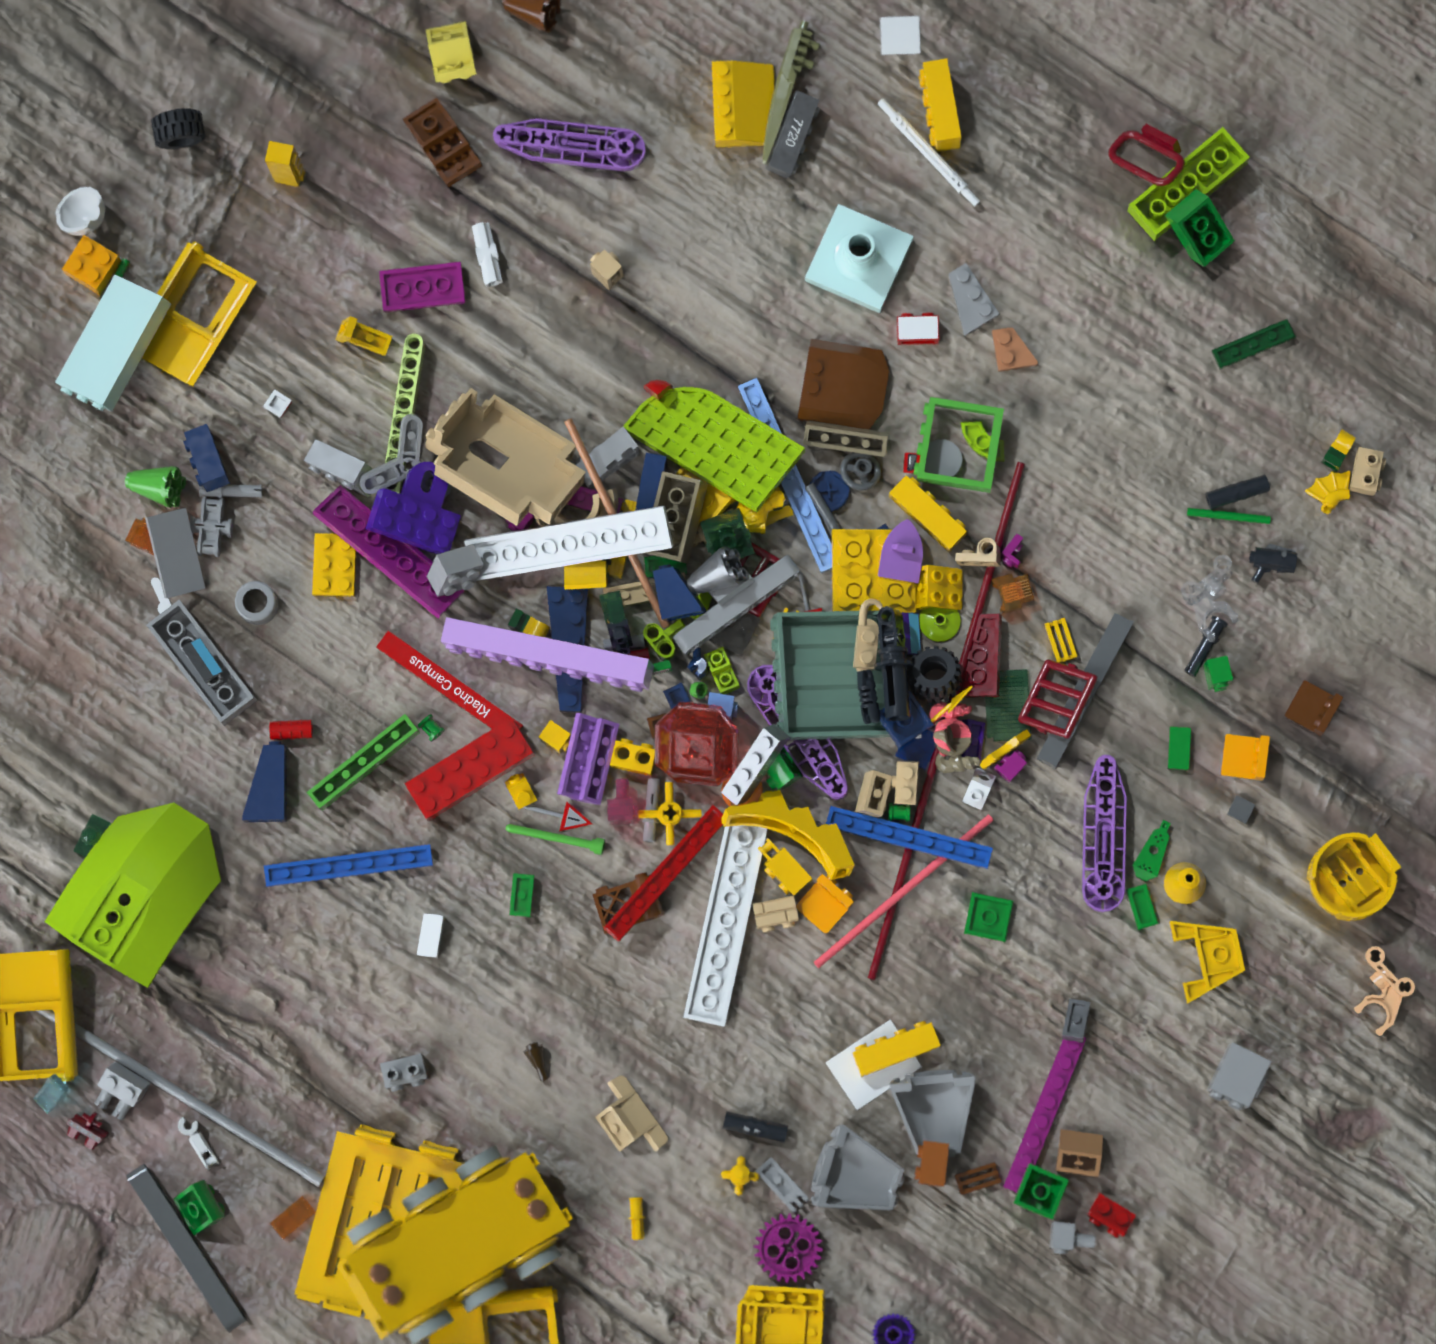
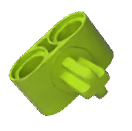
M680 619L665 630L658 624L650 623L644 628L643 634L646 642L661 660L669 661L675 655L673 637L686 626ZM649 630H657L659 632L657 638H649L647 636ZM667 645L672 650L670 654L663 655L660 653L661 647Z

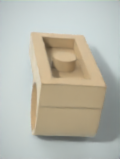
M984 538L978 543L977 553L972 550H963L962 553H956L955 561L959 566L1000 567L1001 551L993 539ZM988 546H993V551L985 554V549Z

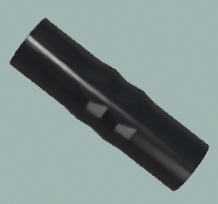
M1264 474L1206 492L1205 496L1211 510L1269 492L1270 485Z
M726 1111L723 1129L785 1143L789 1125Z

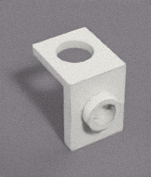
M977 768L962 802L982 810L996 776ZM979 775L987 777L989 781L982 780Z

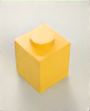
M550 720L539 735V740L558 753H561L562 750L567 751L571 734Z

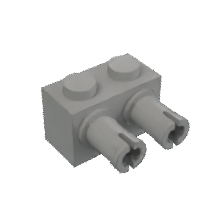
M422 1054L380 1063L385 1088L391 1089V1092L403 1090V1086L412 1084V1087L424 1085V1081L429 1080Z
M115 1061L106 1068L97 1085L102 1090L94 1103L97 1106L101 1103L100 1108L107 1109L112 1096L117 1097L120 1101L112 1114L114 1117L119 1115L117 1119L124 1120L130 1107H134L143 1099L151 1083Z
M1051 1223L1049 1248L1054 1249L1053 1253L1068 1254V1250L1071 1251L1075 1247L1094 1248L1095 1235L1076 1233L1075 1224Z

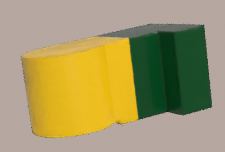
M1341 430L1321 463L1337 472L1356 437Z
M517 608L508 623V627L514 631L544 638L550 630L548 625Z

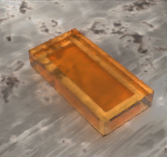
M302 1196L275 1218L270 1225L284 1240L312 1217L316 1211Z

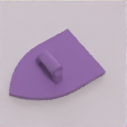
M909 519L898 524L887 536L881 551L878 577L919 583L923 547L919 533Z

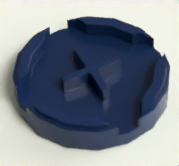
M836 471L819 472L810 482V484H815L831 512L843 507L849 498V486L844 482L841 474Z

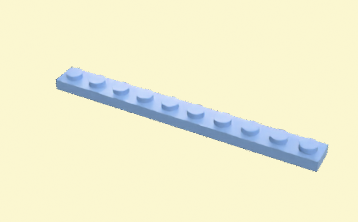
M755 378L739 385L738 389L749 414L781 433L758 379ZM795 464L783 479L781 485L821 573L832 569V544Z

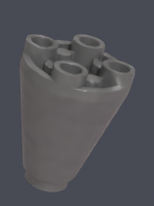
M726 546L718 549L687 579L691 592L694 594L704 593L744 583V580L748 579V573L742 567L740 562L741 556L738 550L735 548L731 550Z

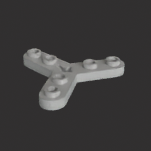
M407 414L401 421L397 458L361 476L359 484L365 493L374 494L379 489L387 488L405 479L411 468L407 467L404 470V462L411 460L412 466L422 463L419 457L423 422L416 414ZM430 471L424 473L421 487L426 491L430 490L433 481V474ZM448 483V487H447V491H446L445 497H446L448 494H450V491H451V485H450L449 483Z

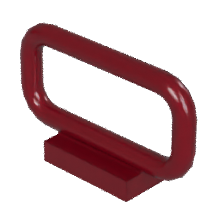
M1147 123L1141 128L1142 134L1134 130L1123 132L1109 148L1108 156L1113 163L1157 186L1171 184L1185 166V160L1180 155L1182 150L1178 140ZM1135 139L1175 160L1177 164L1167 177L1159 178L1119 157L1116 152L1126 140Z

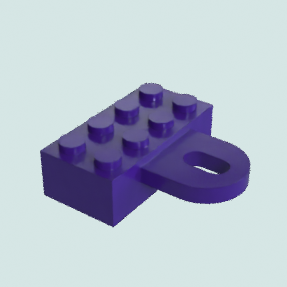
M422 462L414 465L409 470L401 494L386 488L377 491L366 529L438 555L450 551L461 515L441 508L448 483L434 475L435 465L433 462ZM430 471L433 474V481L430 490L426 493L421 489V482L424 473Z

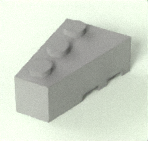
M624 426L605 442L596 446L589 454L601 481L640 455L638 445ZM579 458L575 462L576 466L586 472L584 484L588 489H592L595 486L582 458Z
M315 439L304 459L309 465L308 469L318 475L321 472L333 482L338 481L344 487L350 490L354 489L369 497L370 494L365 493L361 489L359 481L361 476L372 470V468L364 461Z

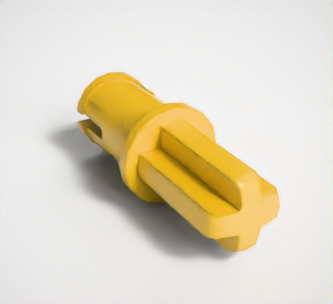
M643 1197L629 1198L631 1215L629 1220H631L632 1240H643V1219H645V1216H643Z

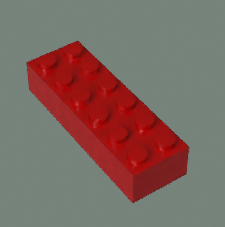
M511 717L405 783V786L426 820L431 821L534 757L535 754Z

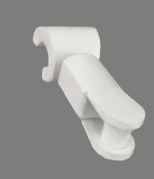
M182 1117L178 1122V1129L182 1134L191 1137L188 1140L206 1169L210 1170L209 1167L215 1163L218 1165L219 1161L201 1132H197L199 1127L198 1121H194L192 1128L187 1130L185 1128L186 1120ZM209 1151L211 1157L204 1160L202 1154Z

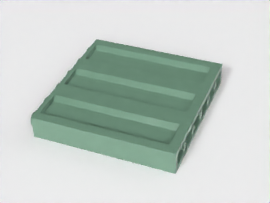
M859 611L777 612L771 618L770 628L771 631H774L771 648L775 652L773 672H776L774 692L777 693L778 701L775 702V712L779 715V722L776 725L790 736L789 740L890 737L881 722L865 724L862 719L861 702H859L860 696L858 695L860 692L857 689V670L853 668ZM868 611L867 618L878 624L877 614L879 611ZM892 614L889 616L888 622L892 619ZM879 639L877 646L876 663L881 662L880 656L878 655V650H880ZM872 670L876 684V696L878 697L877 703L879 702V709L881 710L884 708L882 671Z

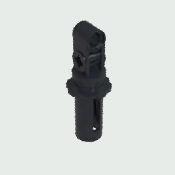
M885 606L877 614L878 639L880 643L878 655L881 662L876 663L874 668L876 671H882L885 719L887 721H904L911 718L907 669L913 668L914 664L913 661L906 659L908 649L905 647L903 615L900 611ZM892 614V619L888 622V618Z

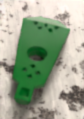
M1163 820L1160 828L1153 830L1132 865L1137 878L1148 881L1158 876L1170 837L1167 831L1171 823ZM1156 847L1158 849V853L1152 854L1150 852V848Z

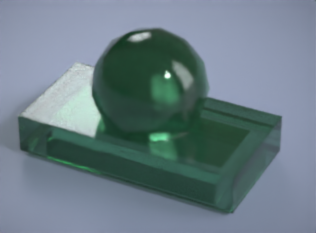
M92 814L87 825L81 831L80 838L73 851L86 857L112 823Z

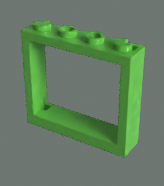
M930 397L929 403L925 402L923 415H927L926 423L922 422L920 435H924L923 443H918L917 455H921L920 462L915 463L913 475H917V481L990 493L1004 408ZM935 406L994 416L984 482L924 472Z

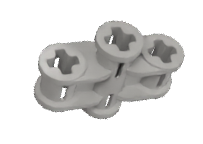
M203 497L201 519H195L194 516L190 517L189 523L192 535L199 533L197 544L198 556L211 554L219 557L221 535L232 537L233 519L223 521L224 498L214 500Z

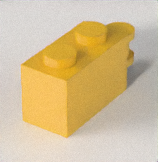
M767 839L762 847L759 846L757 848L767 859L764 863L767 868L764 871L771 879L777 878L781 883L778 885L779 888L786 895L790 893L794 896L812 879L784 847L778 849ZM773 849L776 853L769 857L767 853Z

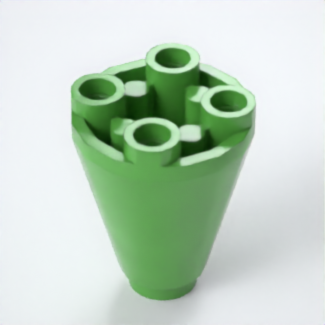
M176 466L135 470L127 473L125 486L131 491L166 507H178L181 491L186 486V477L182 476L180 468Z

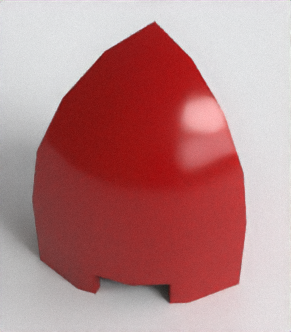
M657 379L648 382L643 387L651 396L660 400L669 389L673 388V385L667 381Z

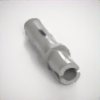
M225 485L210 492H206L204 486H199V497H218V499L223 497L262 498V485Z
M648 778L645 810H658L660 779ZM642 818L644 823L643 841L655 842L656 827L659 824L658 818Z

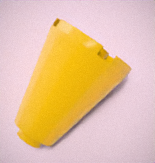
M1188 862L1173 865L1167 871L1164 878V889L1168 897L1174 902L1181 904H1191L1197 901L1203 895L1206 888V879L1202 870Z

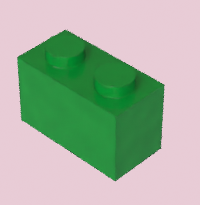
M1228 655L1206 660L1203 668L1208 690L1214 689L1215 692L1227 690V687L1233 681Z

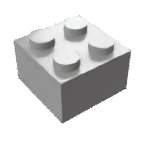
M471 544L436 555L427 578L437 597L442 595L449 596L458 590L471 589L475 585L484 564L474 545Z

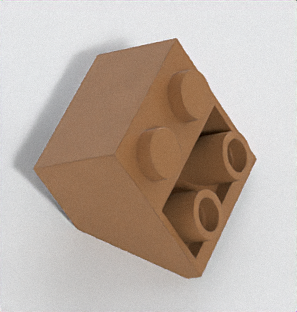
M1060 1129L1055 1172L1099 1177L1103 1135Z

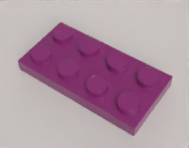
M461 262L379 271L384 313L465 303Z

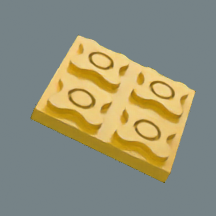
M831 530L832 611H859L861 604L865 600L876 599L882 603L883 607L889 606L899 610L901 613H916L915 583L878 577L882 547L892 530ZM871 605L868 611H879V608L876 605Z

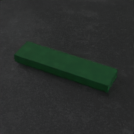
M1285 319L1215 348L1211 353L1219 370L1293 340L1296 336L1288 319Z

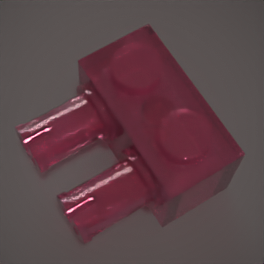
M616 779V798L607 799L609 825L635 824V819H638V806L629 797L628 779Z

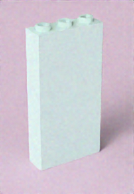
M114 275L55 383L62 387L61 391L65 394L72 396L74 393L80 401L86 404L90 401L93 403V407L101 411L105 408L112 412L171 303L156 293Z

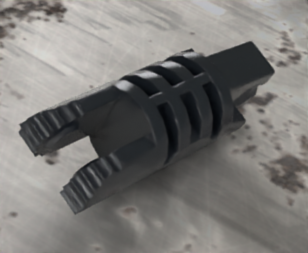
M872 670L857 672V689L860 692L858 693L860 696L859 702H861V714L865 724L880 722L879 702L877 703L878 697L876 696V684Z

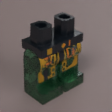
M620 591L599 595L612 649H617V653L630 654L629 646H633Z

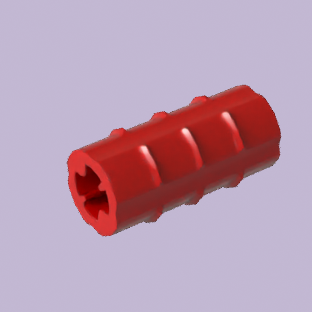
M312 720L273 721L269 723L271 740L313 738Z

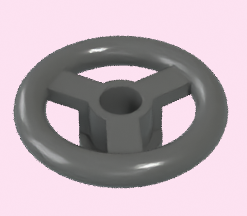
M852 452L841 463L840 472L842 479L849 487L855 490L871 489L880 479L881 468L876 458L872 455ZM853 458H865L859 459L855 465L848 464ZM873 465L875 474L873 479L868 483L866 476L871 471ZM859 467L863 468L864 472L860 471ZM847 471L855 473L860 478L861 484L853 482L849 478Z

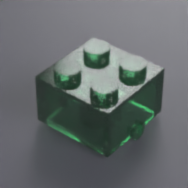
M739 508L700 522L707 542L706 548L708 553H711V556L724 546L729 547L731 550L737 549L741 558L755 554L750 538H752L749 529H746Z

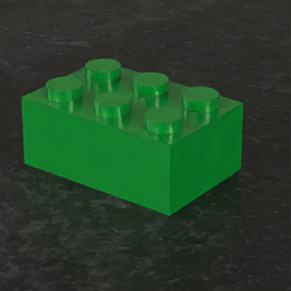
M1197 189L1165 215L1190 258L1203 267L1235 241L1209 196Z

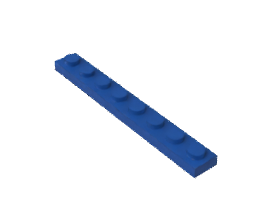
M830 806L826 821L828 825L837 823L839 830L842 832L985 869L989 867L993 848L833 806Z
M428 844L264 865L266 887L428 867L433 866L431 845Z

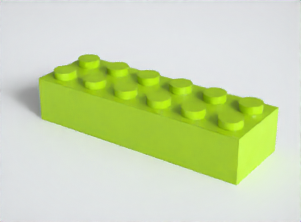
M1222 127L1184 159V169L1171 184L1166 186L1153 184L1129 204L1127 211L1155 241L1172 227L1165 216L1195 189L1207 196L1211 195L1247 165L1250 157ZM1171 169V170H1170L1167 174H1165L1162 178L1167 177V176L1169 175V173H1170L1173 169Z

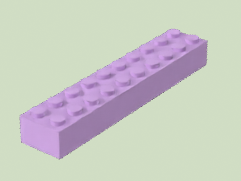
M447 617L441 637V642L451 653L462 654L463 651L471 657L481 659L482 656H486L490 661L498 663L506 660L513 666L521 667L522 664L530 666L529 668L532 670L542 671V668L556 675H562V672L569 674L571 678L582 679L583 676L589 678L591 682L602 684V681H607L611 686L622 688L623 685H626L631 690L642 692L643 689L649 690L654 665L646 658Z

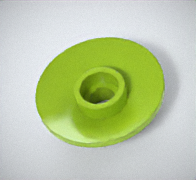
M931 607L923 609L920 613V629L932 641H947L953 638L960 628L961 619L958 610ZM941 616L944 622L937 623L936 618Z

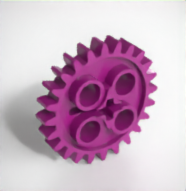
M790 1213L787 1219H784L782 1214H780L779 1221L772 1217L773 1224L770 1225L765 1222L764 1224L767 1229H759L762 1237H755L760 1242L759 1245H754V1248L760 1251L754 1256L761 1257L757 1264L765 1265L762 1270L763 1272L771 1271L769 1274L770 1278L776 1274L778 1282L781 1277H785L786 1283H788L789 1277H792L794 1282H797L798 1275L805 1279L804 1272L812 1274L810 1267H818L814 1260L821 1259L820 1256L816 1255L817 1252L823 1251L822 1248L817 1247V1244L822 1242V1240L815 1239L819 1232L812 1233L811 1230L814 1225L811 1224L807 1227V1219L800 1222L799 1215L796 1216L795 1220L791 1218ZM783 1227H787L791 1231V1236L786 1240L779 1237V1230ZM799 1232V1236L792 1245L794 1252H788L782 1263L778 1265L777 1261L784 1252L783 1244L788 1245L794 1234ZM806 1239L809 1242V1248L806 1251H800L797 1248L798 1240ZM772 1245L777 1246L780 1250L779 1255L775 1258L770 1257L767 1253L768 1248ZM795 1257L797 1259L798 1265L795 1269H788L786 1267L785 1261L787 1258Z

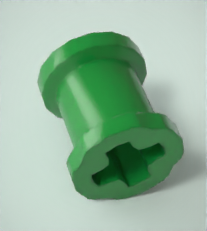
M432 714L426 716L418 724V728H422L426 732L431 742L445 731L443 727L440 728L433 720Z
M889 803L888 821L905 820L909 823L910 805L900 806Z

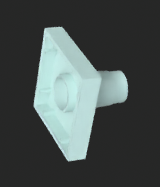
M838 204L805 276V281L881 313L914 236ZM855 246H864L870 252L865 256H855L849 249Z

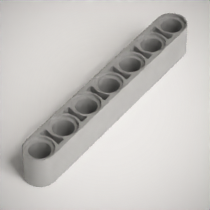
M789 555L784 556L753 578L754 583L722 606L719 604L715 605L674 635L673 640L682 652L688 655L795 579L801 573L800 569Z

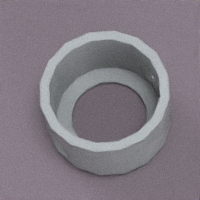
M251 581L242 585L237 591L235 608L242 619L249 624H266L277 614L279 607L278 598L272 588L266 583ZM251 589H259L267 596L266 607L258 613L247 611L243 605L244 595Z

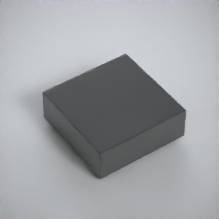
M1236 795L1227 815L1246 824L1255 804Z

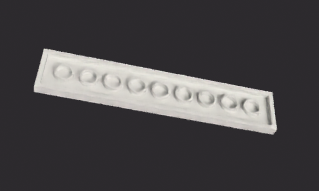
M665 506L478 537L464 541L465 546L474 545L484 564L476 581L673 547Z
M737 825L725 827L683 1018L725 1027L762 854L757 848L765 844L768 830L766 828Z

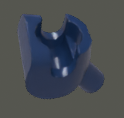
M698 647L693 651V659L687 668L691 672L698 669L695 674L700 680L707 676L709 668L706 661L701 658V648Z

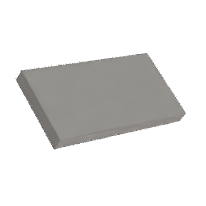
M186 508L146 517L145 520L164 598H171L205 589Z

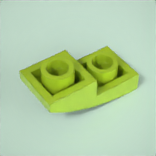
M723 647L704 655L720 694L725 695L740 688Z

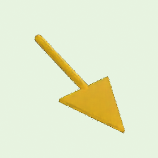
M972 686L953 697L951 703L947 704L931 719L932 723L947 710L950 713L972 689Z

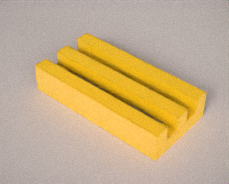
M1065 617L1045 623L1044 626L1056 662L1062 663L1077 658ZM1059 624H1062L1064 634L1071 652V655L1069 656L1058 626ZM1054 626L1063 658H1060L1050 627Z

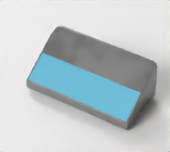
M201 638L181 647L205 683L223 673Z

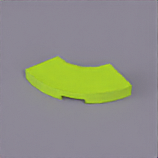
M982 421L961 422L962 434L967 444L974 452L987 459L991 436L983 429ZM999 440L997 462L1005 461L1003 440Z

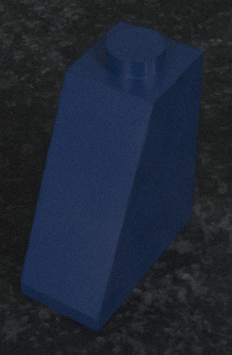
M668 564L659 566V570L653 571L662 620L670 622L707 612L697 595L689 589L687 581L679 569Z

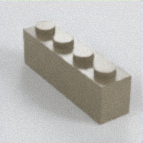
M807 421L803 445L885 457L890 433Z

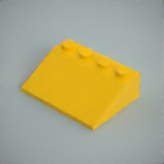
M733 60L712 61L715 147L764 145L768 115L774 92L773 65Z

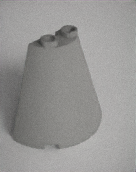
M956 1070L923 1071L907 1074L904 1080L900 1081V1078H896L890 1082L891 1092L916 1154L918 1153V1145H923V1141L949 1143L948 1157L956 1156V1153L961 1152L975 1084V1076L972 1073L964 1071L962 1075H957Z
M842 1124L838 1125L831 1133L832 1140L825 1143L814 1171L811 1191L815 1192V1196L811 1197L813 1205L829 1208L892 1210L897 1205L899 1198L896 1195V1189L903 1185L905 1179L903 1175L904 1169L848 1127Z

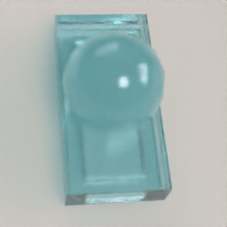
M53 1074L33 1099L48 1114L67 1095L68 1085L65 1081L62 1082L56 1074Z

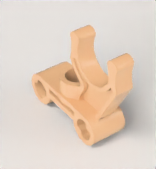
M1375 946L1367 949L1365 960L1376 971L1369 978L1382 991V994L1365 996L1361 1003L1354 1007V1011L1361 1013L1362 1009L1370 1003L1381 1005L1385 1009L1387 1016L1383 1026L1375 1030L1376 1034L1381 1036L1385 1030L1394 1024L1402 997L1411 995L1414 992L1415 985L1409 978L1397 979L1382 963L1385 959L1383 949ZM1372 950L1379 951V961L1373 962L1370 960L1372 956L1370 952ZM1401 982H1408L1410 984V990L1408 992H1401L1399 990V984Z

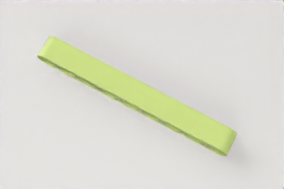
M410 334L405 339L385 463L397 458L398 449L393 447L394 443L399 441L400 429L397 428V423L402 421L403 417L407 414L415 413L425 344L422 337L418 334ZM411 342H420V346L418 348H410ZM410 361L417 362L416 367L413 369H408L406 365ZM406 381L414 382L413 387L410 389H405L403 385ZM403 401L410 402V406L407 409L400 408V404ZM404 479L397 482L398 484L395 489L389 490L401 494Z

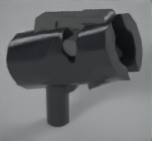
M1268 544L1266 548L1255 547L1254 551H1250L1249 563H1253L1252 567L1258 569L1251 581L1258 584L1264 573H1268L1271 570H1275L1277 573H1294L1298 553H1295V550L1273 544Z

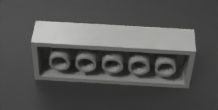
M180 600L146 624L224 726L257 701ZM198 638H201L223 671V673L208 683L202 680L181 648Z

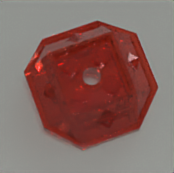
M679 702L655 724V765L674 781L718 787L730 778L737 769L739 730L721 706ZM692 746L697 747L700 752L694 751Z

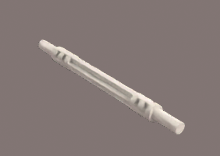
M884 98L880 100L878 105L891 118L890 121L946 178L959 194L962 193L976 207L980 200L967 188L968 184L940 157L900 112H896Z

